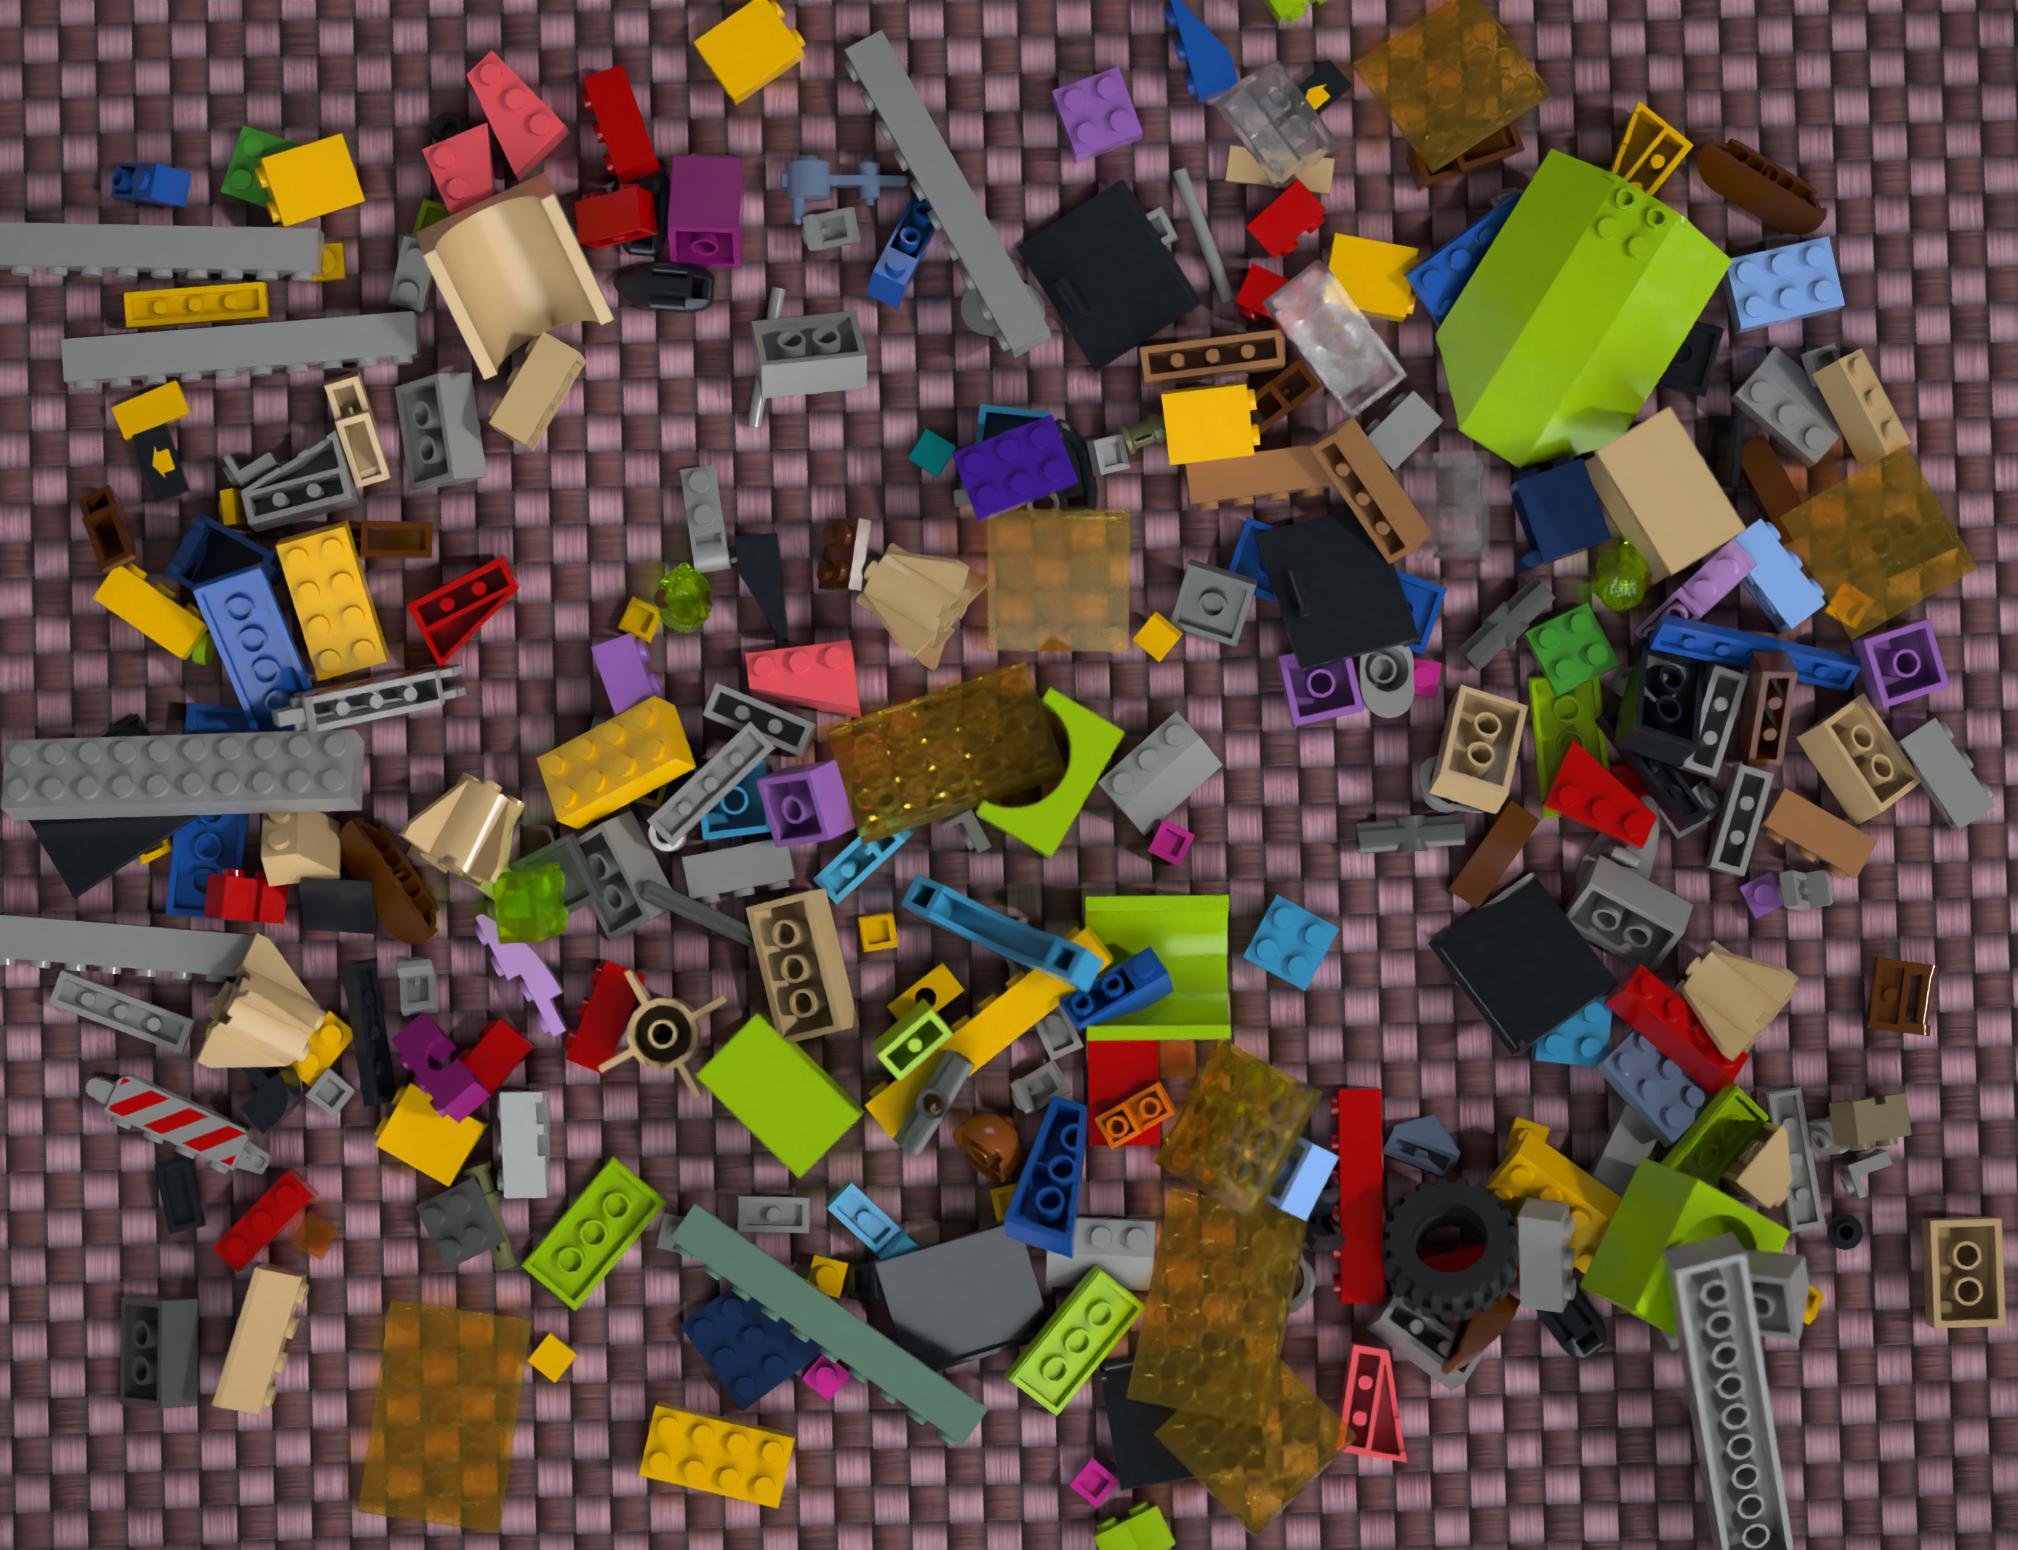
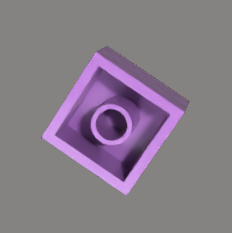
M1119 67L1052 90V101L1076 164L1142 140L1143 131Z
M1915 619L1851 640L1855 656L1860 658V672L1869 702L1873 708L1889 707L1950 687L1930 619Z
M629 633L591 647L615 715H619L653 696L658 697V695L664 694L657 674L654 672L649 673L646 662L651 661V656L642 638L637 640L636 636Z
M1294 653L1279 656L1276 659L1292 728L1364 710L1352 658L1301 672Z
M836 759L781 768L756 780L776 848L831 840L855 828Z

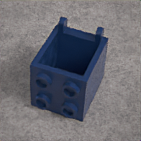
M1572 455L1552 462L1548 466L1549 470L1540 473L1539 467L1524 471L1515 477L1516 482L1508 488L1531 551L1519 559L1518 567L1520 570L1528 571L1603 545L1612 539L1583 458L1576 461L1573 460Z
M199 512L198 516L193 518L190 523L192 526L172 562L169 561L166 568L168 569L164 574L193 590V585L258 563H262L270 585L276 586L281 580L284 571L277 554Z

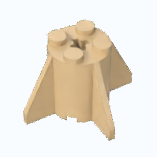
M891 543L884 552L881 561L873 560L867 567L864 579L868 582L859 593L856 604L878 617L903 652L913 658L916 657L921 664L934 671L938 666L945 642L955 631L951 627L957 617L962 619L968 605L987 587L988 581L978 575L968 573L970 567L957 559L909 553L898 545Z
M463 772L452 789L406 823L400 834L412 843L406 856L431 864L444 873L449 871L458 875V880L472 885L491 900L499 903L506 889L513 827L525 804L512 796L507 795L505 797L500 794L502 787L486 778H483L482 782H480L477 778Z
M255 933L241 965L233 972L238 975L234 983L226 981L218 996L207 998L204 1005L212 1008L210 1018L216 1020L215 1023L208 1024V1028H210L209 1034L195 1061L206 1068L283 1067L291 1065L295 1060L302 1063L310 1051L311 1044L308 1043V1040L313 1030H318L324 1021L326 1012L319 1009V1004L315 1002L271 940Z
M1713 940L1701 955L1704 960L1700 957L1695 958L1685 972L1688 975L1686 978L1687 982L1682 979L1673 992L1691 1006L1720 1052L1733 1061L1742 1051L1746 1054L1748 1053L1752 1045L1763 1034L1762 1031L1769 1023L1771 1024L1779 1011L1797 993L1799 988L1794 984L1799 977L1787 968L1730 953Z
M632 970L625 972L624 974L642 1006L633 1013L628 1024L627 1041L630 1049L598 1066L599 1070L603 1073L635 1056L640 1063L653 1069L668 1070L677 1067L693 1097L701 1096L702 1094L689 1060L697 1054L703 1043L704 1027L701 1018L728 1002L726 997L723 995L696 1011L690 1004L679 998L663 997L654 1000ZM663 1023L673 1030L671 1041L659 1038L658 1034L663 1031L661 1027Z

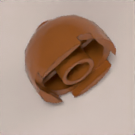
M989 1112L975 1114L962 1122L953 1132L952 1137L958 1150L964 1145L971 1154L965 1159L977 1171L992 1181H996L1000 1177L1001 1183L1004 1182L1020 1163L1023 1153L1022 1140L1018 1134L1020 1128L1007 1115L1001 1117Z

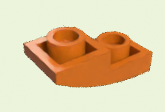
M1158 1081L1095 1118V1121L1111 1149H1114L1174 1115L1177 1110L1161 1082Z

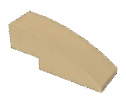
M360 371L325 380L324 387L335 417V425L356 487L360 488L390 479L391 475Z

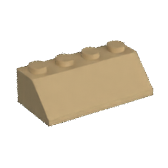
M826 888L746 907L776 1032L787 1043H793L859 1026Z
M267 1262L255 1267L212 1403L213 1406L260 1414L265 1411L266 1407H272L277 1393V1387L272 1386L276 1372H283L288 1353L283 1352L287 1338L293 1339L299 1319L294 1318L298 1304H304L309 1291V1285L305 1284L306 1274Z

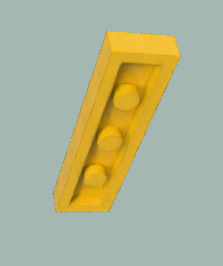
M265 281L124 292L127 329L269 318L267 283Z

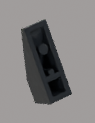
M778 533L735 537V546H729L731 567H738V573L782 641H789Z

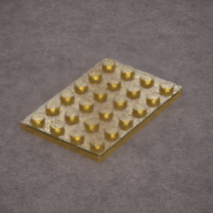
M1026 661L862 717V719L858 718L825 730L863 845L981 805L983 800L991 802L1066 775L1064 764Z
M1170 1189L1126 1398L1266 1428L1309 1216L1305 1221L1281 1209Z
M391 1299L358 1512L494 1533L501 1531L533 1320Z

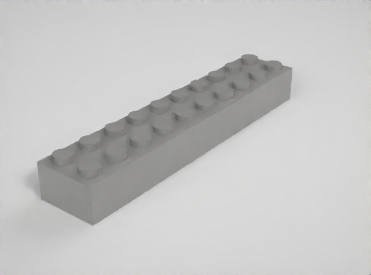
M355 729L324 730L319 732L283 731L5 740L1 809L14 821L362 810L365 742Z
M1734 1232L1663 1250L1714 1550H1794L1746 1252Z

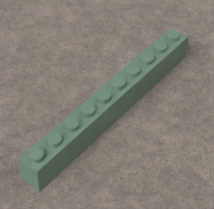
M698 1203L693 1205L670 1239L675 1242L673 1249L688 1260L694 1255L705 1264L701 1268L703 1271L718 1281L722 1276L734 1284L731 1290L744 1300L749 1301L751 1297L755 1298L763 1304L760 1311L774 1321L778 1322L782 1317L792 1325L789 1331L806 1343L809 1338L813 1339L821 1345L819 1352L834 1363L840 1358L851 1366L847 1372L864 1384L868 1379L880 1387L877 1393L887 1401L895 1404L899 1400L908 1406L909 1409L906 1414L922 1425L928 1420L938 1428L935 1434L948 1444L953 1446L955 1441L964 1445L987 1412L986 1406Z

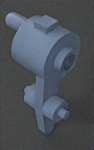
M817 155L797 156L796 161L786 163V173L780 175L781 189H786V199L791 201V220L796 225L803 224L802 216L805 215V202L829 200L830 187L858 188L859 200H864L865 206H874V200L881 199L880 188L908 187V176L880 175V163L873 162V157L871 156L864 157V162L858 163V175H830V163L818 160Z

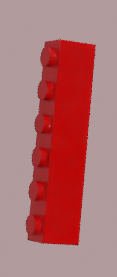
M1336 1088V1096H1330V1117H1336L1337 1130L1330 1132L1331 1153H1337L1339 1158L1337 1160V1167H1333L1331 1171V1178L1341 1192V1195L1331 1215L1344 1234L1346 1241L1341 1250H1332V1259L1339 1260V1274L1332 1275L1333 1295H1339V1301L1342 1304L1384 1303V1269L1381 1249V1232L1383 1228L1381 1088Z

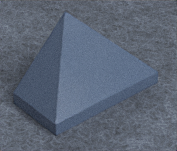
M1434 1114L1395 1125L1382 1151L1383 1154L1442 1177H1447V1179L1461 1152Z

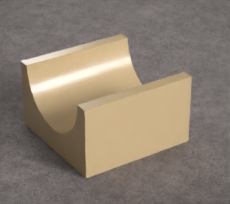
M545 172L416 232L422 255L484 380L496 375L500 364L514 350L530 341L534 336L541 335L543 331L547 332L579 321H596L603 325L614 320L603 291Z
M1670 406L1594 452L1595 456L1585 461L1598 500L1644 574H1648V571L1652 573V586L1746 530Z

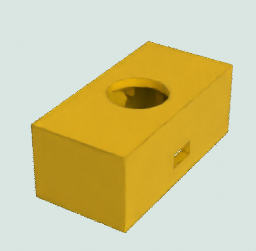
M942 962L887 1007L899 1021L917 1005L915 1001L917 991L921 988H930L936 994V1002L932 1008L938 1012L962 993L964 988Z

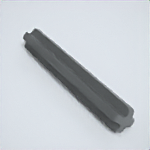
M652 880L644 882L640 891V896L755 949L749 925Z

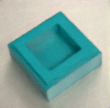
M926 429L908 457V460L938 478L952 457V453L957 448Z

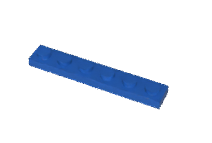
M1661 614L1648 639L1650 649L1749 670L1752 651H1787L1798 671L1796 681L1846 692L1861 668L1860 658L1856 656Z

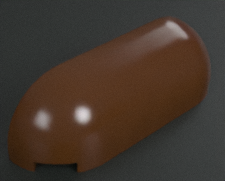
M1712 138L1701 149L1697 165L1700 176L1707 186L1773 228L1786 234L1803 235L1816 230L1826 219L1827 209L1821 208L1819 202L1814 197L1817 191L1810 184L1742 142L1731 138L1727 143L1715 142Z
M362 817L351 819L344 825L339 836L341 857L345 866L355 881L372 882L375 911L396 938L408 944H421L427 941L438 930L436 928L435 913L439 909L434 897L385 827L381 825L377 828L370 823L364 822Z

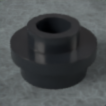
M448 112L439 115L432 125V135L437 143L450 138L444 135V129L448 125L456 127L455 135L467 131V125L461 116Z
M1840 1214L1829 1222L1827 1237L1836 1248L1849 1250L1860 1243L1863 1237V1228L1859 1220L1854 1216ZM1847 1225L1851 1228V1235L1849 1238L1843 1239L1839 1232L1843 1226Z

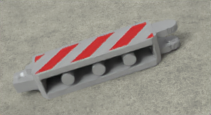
M461 664L438 668L424 666L294 693V698L289 699L290 706L271 710L273 723L277 726L294 724L296 731L319 732L438 707L445 704L444 700L466 694L464 686L455 685L442 689L441 678L454 677L461 674L462 667Z
M137 1075L118 1079V1082L110 1079L107 1080L106 1077L102 1078L101 1076L100 1078H92L86 1083L85 1092L91 1098L94 1097L95 1100L106 1104L104 1112L112 1115L111 1122L126 1129H130L132 1125L145 1130L143 1133L145 1138L159 1144L167 1140L177 1145L176 1152L189 1158L195 1159L196 1154L209 1160L207 1164L209 1167L227 1174L229 1169L234 1171L240 1168L263 1175L272 1160L273 1155L252 1141L254 1136L250 1127Z

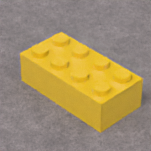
M348 520L279 539L276 549L318 681L387 662L389 652Z
M656 696L641 702L537 758L557 821L578 830L696 768L675 705Z
M1530 1131L1525 1134L1490 1175L1485 1186L1488 1188L1489 1197L1497 1194L1504 1201V1209H1510L1514 1217V1223L1517 1225L1518 1215L1527 1198L1569 1203V1217L1574 1218L1575 1221L1574 1234L1572 1239H1570V1248L1575 1249L1574 1266L1584 1274H1586L1622 1200L1620 1196Z
M658 1401L655 1405L639 1476L778 1508L796 1434Z

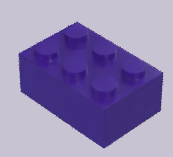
M1052 414L952 453L979 523L1079 484Z

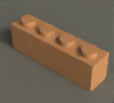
M1281 329L1146 346L1139 349L1143 387L1282 370L1285 366Z
M1354 417L1328 430L1310 447L1388 564L1415 551L1432 533Z
M1313 444L1255 452V455L1184 463L1189 507L1197 506L1198 512L1219 509L1218 503L1230 501L1233 502V507L1248 506L1254 504L1253 498L1268 497V502L1284 501L1289 499V493L1302 492L1303 497L1324 495L1323 489L1331 486V478L1310 449Z

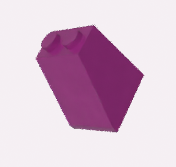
M694 154L684 156L673 155L667 226L670 260L672 263L693 264L700 267L741 268L745 182L743 158H734L728 155L720 157H704Z

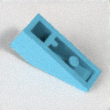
M894 802L813 880L821 889L826 888L827 895L836 905L839 904L897 850L919 826Z

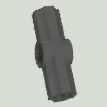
M1534 576L1508 602L1505 600L1483 621L1484 625L1461 645L1457 651L1476 671H1479L1504 646L1508 647L1530 626L1529 623L1555 597Z
M1463 814L1426 818L1425 815L1394 817L1390 821L1356 823L1358 853L1369 854L1395 850L1396 853L1426 851L1430 847L1465 845Z
M950 1048L947 1050L893 1139L901 1148L917 1156L921 1155L975 1066L968 1057ZM928 1094H936L941 1098L943 1102L941 1110L934 1111L927 1106L926 1096Z

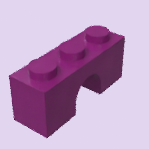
M424 1012L391 1039L399 1050L395 1056L407 1070L410 1071L412 1069L416 1075L412 1078L413 1081L425 1094H431L433 1099L429 1103L441 1117L444 1118L446 1115H449L456 1122L460 1123L491 1096L475 1072L458 1058L448 1067L442 1069L445 1059L457 1048L441 1026Z

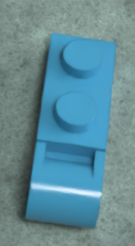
M850 1179L824 1204L834 1216L877 1254L880 1259L921 1247Z

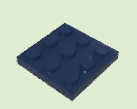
M730 1287L680 1324V1327L743 1412L821 1354L819 1352L821 1345L809 1338L807 1343L802 1341L789 1331L792 1327L789 1322L782 1317L778 1322L774 1321L760 1311L763 1306L762 1303L753 1297L746 1301L731 1290L732 1287Z

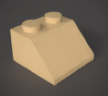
M320 812L263 813L261 859L269 886L300 883V879L303 877L339 879L341 859L340 822Z

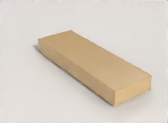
M1230 145L1225 182L1284 190L1292 181L1298 178L1311 193L1330 195L1335 159Z

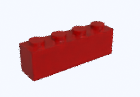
M1642 964L1619 979V985L1613 988L1604 1002L1605 1005L1710 1094L1715 1093L1734 1081L1748 1059V1054L1742 1051L1733 1061L1723 1055L1691 1006Z

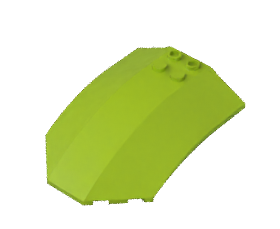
M1551 148L1435 334L1437 346L1440 348L1444 364L1443 370L1449 394L1452 396L1457 415L1455 418L1459 431L1518 468L1599 450L1625 434L1733 260L1680 213L1622 177Z

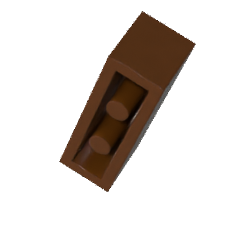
M1752 651L1737 742L1748 766H1782L1798 673L1787 651Z

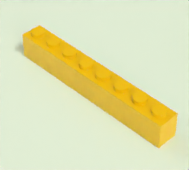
M1076 926L1062 937L1088 949L1104 962L1099 972L1115 960L1089 926L1082 931ZM1034 969L1027 975L1021 970L1005 983L1009 989L1000 997H997L993 992L977 1005L981 1012L970 1019L966 1014L950 1028L954 1034L901 1081L896 1079L889 1085L884 1080L868 1093L872 1099L865 1104V1107L889 1137L893 1138L949 1048L960 1052L975 1064L970 1073L971 1075L1057 1007L1059 1000L1076 991L1077 988ZM928 1094L926 1096V1104L930 1108L941 1098L936 1094Z

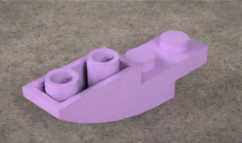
M1732 539L1633 632L1640 639L1643 636L1649 638L1661 614L1693 621L1700 620L1757 566L1756 562Z
M486 914L476 916L475 918L479 925L475 926L474 929L483 945L489 943L495 955L490 960L499 977L505 975L507 980H513L520 975L522 976L524 981L519 983L520 988L528 1002L535 1001L540 1011L535 1016L544 1033L550 1031L552 1036L556 1037L568 1031L569 1029L553 999L564 993L565 990L546 961L525 939L502 922Z

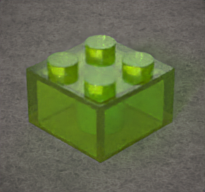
M559 862L519 864L501 871L495 884L493 883L499 944L540 942L566 932L569 915L563 903L562 891L565 887V878L560 870Z

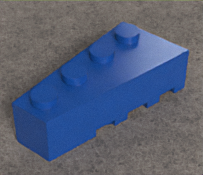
M1053 1095L1004 1218L1006 1237L1072 1259L1088 1126L1086 1105Z

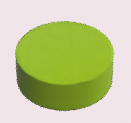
M209 630L206 631L192 651V660L195 664L208 666L212 661L215 642Z

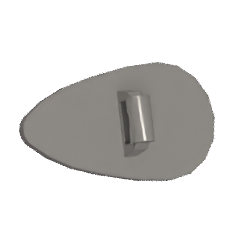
M1648 796L1639 798L1643 804L1657 815L1644 848L1637 850L1599 833L1578 864L1575 876L1577 889L1599 855L1649 880L1659 839V813L1657 803L1653 798Z

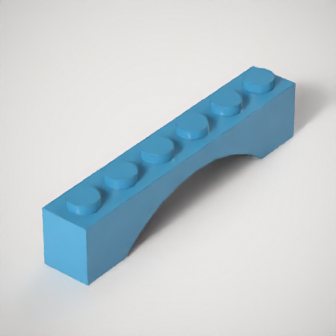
M918 873L901 903L903 907L923 920L1086 993L1089 992L1104 962L1088 949L1011 919Z

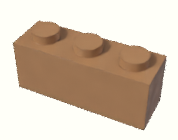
M1787 788L1778 790L1759 825L1766 830L1765 837L1780 845H1783L1785 841L1797 847L1795 854L1811 863L1818 859L1828 865L1826 868L1828 873L1843 881L1846 877H1858L1878 842L1876 839Z

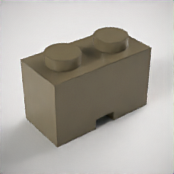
M1906 1093L1879 1094L1861 1097V1100L1856 1101L1855 1099L1829 1103L1834 1145H1849L1850 1151L1871 1149V1142L1876 1141V1146L1898 1144V1137L1912 1135Z

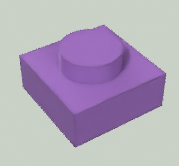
M1771 871L1737 887L1753 919H1757L1784 905L1779 899L1778 884Z

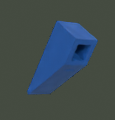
M1168 0L1169 6L1164 8V13L1169 28L1175 27L1179 40L1174 41V47L1178 61L1185 60L1189 74H1185L1183 77L1188 95L1195 94L1197 103L1238 92L1239 82L1230 51L1180 0Z
M913 194L873 270L866 295L896 309L899 308L936 231L926 214L931 210L926 199L919 201L916 195Z
M1151 946L1097 977L1088 993L1077 989L1059 1000V1004L1075 1028L1079 1030L1143 1010L1172 993L1174 989L1168 971Z

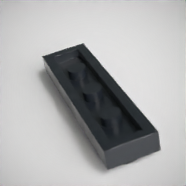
M1620 705L1601 713L1595 720V723L1613 746ZM1614 746L1678 832L1703 821L1709 814L1673 765Z
M372 961L342 966L343 983L346 990L349 1020L352 1027L364 1107L393 1102L396 1096V1088L376 963Z

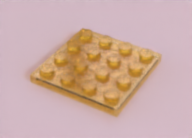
M1450 0L1353 64L1357 74L1432 173L1550 96V89L1481 0Z
M1906 445L1779 517L1816 582L1822 588L1826 599L1850 640L1859 637L1977 569L1976 564Z
M1013 509L988 519L987 651L1129 652L1130 510Z
M1219 1039L1154 1163L1245 1216L1256 1220L1323 1092L1232 1043Z
M1257 1335L1154 1433L1155 1437L1254 1538L1357 1438L1356 1434Z

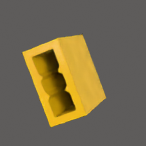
M753 0L694 41L696 50L735 105L744 101L805 58L802 47L806 44L794 27L788 30L781 20L785 17V14L776 0L769 2L768 0Z
M342 133L257 161L259 167L255 168V175L261 189L267 188L271 200L266 203L271 221L273 223L278 222L280 227H287L365 201Z
M1335 233L1332 239L1320 307L1403 323L1406 314H1413L1416 294L1410 293L1411 286L1403 274L1423 260L1417 258L1418 248Z
M1246 381L1161 391L1170 465L1255 455L1254 446L1260 445L1258 424L1251 425L1250 411L1256 410L1254 389H1247Z
M415 1082L410 1083L408 1088L402 1085L392 1104L397 1106L390 1118L384 1116L374 1135L379 1137L375 1145L444 1185L451 1187L456 1182L461 1173L460 1170L465 1166L488 1123L471 1113L460 1123L456 1122L449 1115L443 1118L429 1103L433 1099L430 1093L425 1094Z

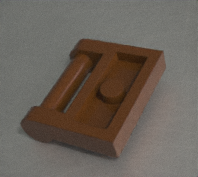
M1875 957L1866 1027L1930 1036L1931 1026L1928 1025L1933 980L1934 976H1938L1939 966ZM1911 973L1920 974L1914 1023L1905 1022Z

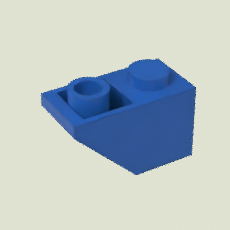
M117 163L116 170L112 176L113 187L111 197L160 207L186 208L192 173L158 163Z

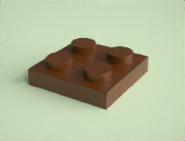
M861 518L828 519V524L824 528L822 542L824 544L823 558L817 569L818 589L828 591H861L871 520Z

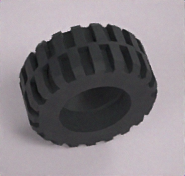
M1447 1177L1436 1178L1437 1184L1429 1186L1428 1182L1425 1181L1416 1185L1417 1192L1414 1194L1406 1191L1399 1197L1400 1206L1392 1205L1387 1214L1388 1221L1383 1224L1381 1232L1383 1269L1386 1280L1390 1281L1391 1290L1395 1296L1399 1298L1403 1296L1404 1305L1412 1311L1419 1307L1422 1310V1316L1433 1319L1434 1314L1442 1315V1321L1453 1322V1316L1462 1315L1465 1321L1474 1318V1311L1480 1309L1484 1314L1493 1309L1494 1299L1502 1301L1508 1294L1507 1285H1513L1516 1278V1267L1519 1266L1518 1230L1514 1227V1217L1510 1209H1504V1201L1497 1194L1489 1197L1487 1187L1479 1183L1475 1187L1468 1186V1179L1457 1178V1183H1447ZM1448 1226L1460 1227L1472 1232L1482 1241L1484 1253L1473 1266L1463 1271L1446 1273L1428 1267L1418 1258L1416 1254L1418 1243L1425 1235L1435 1229Z

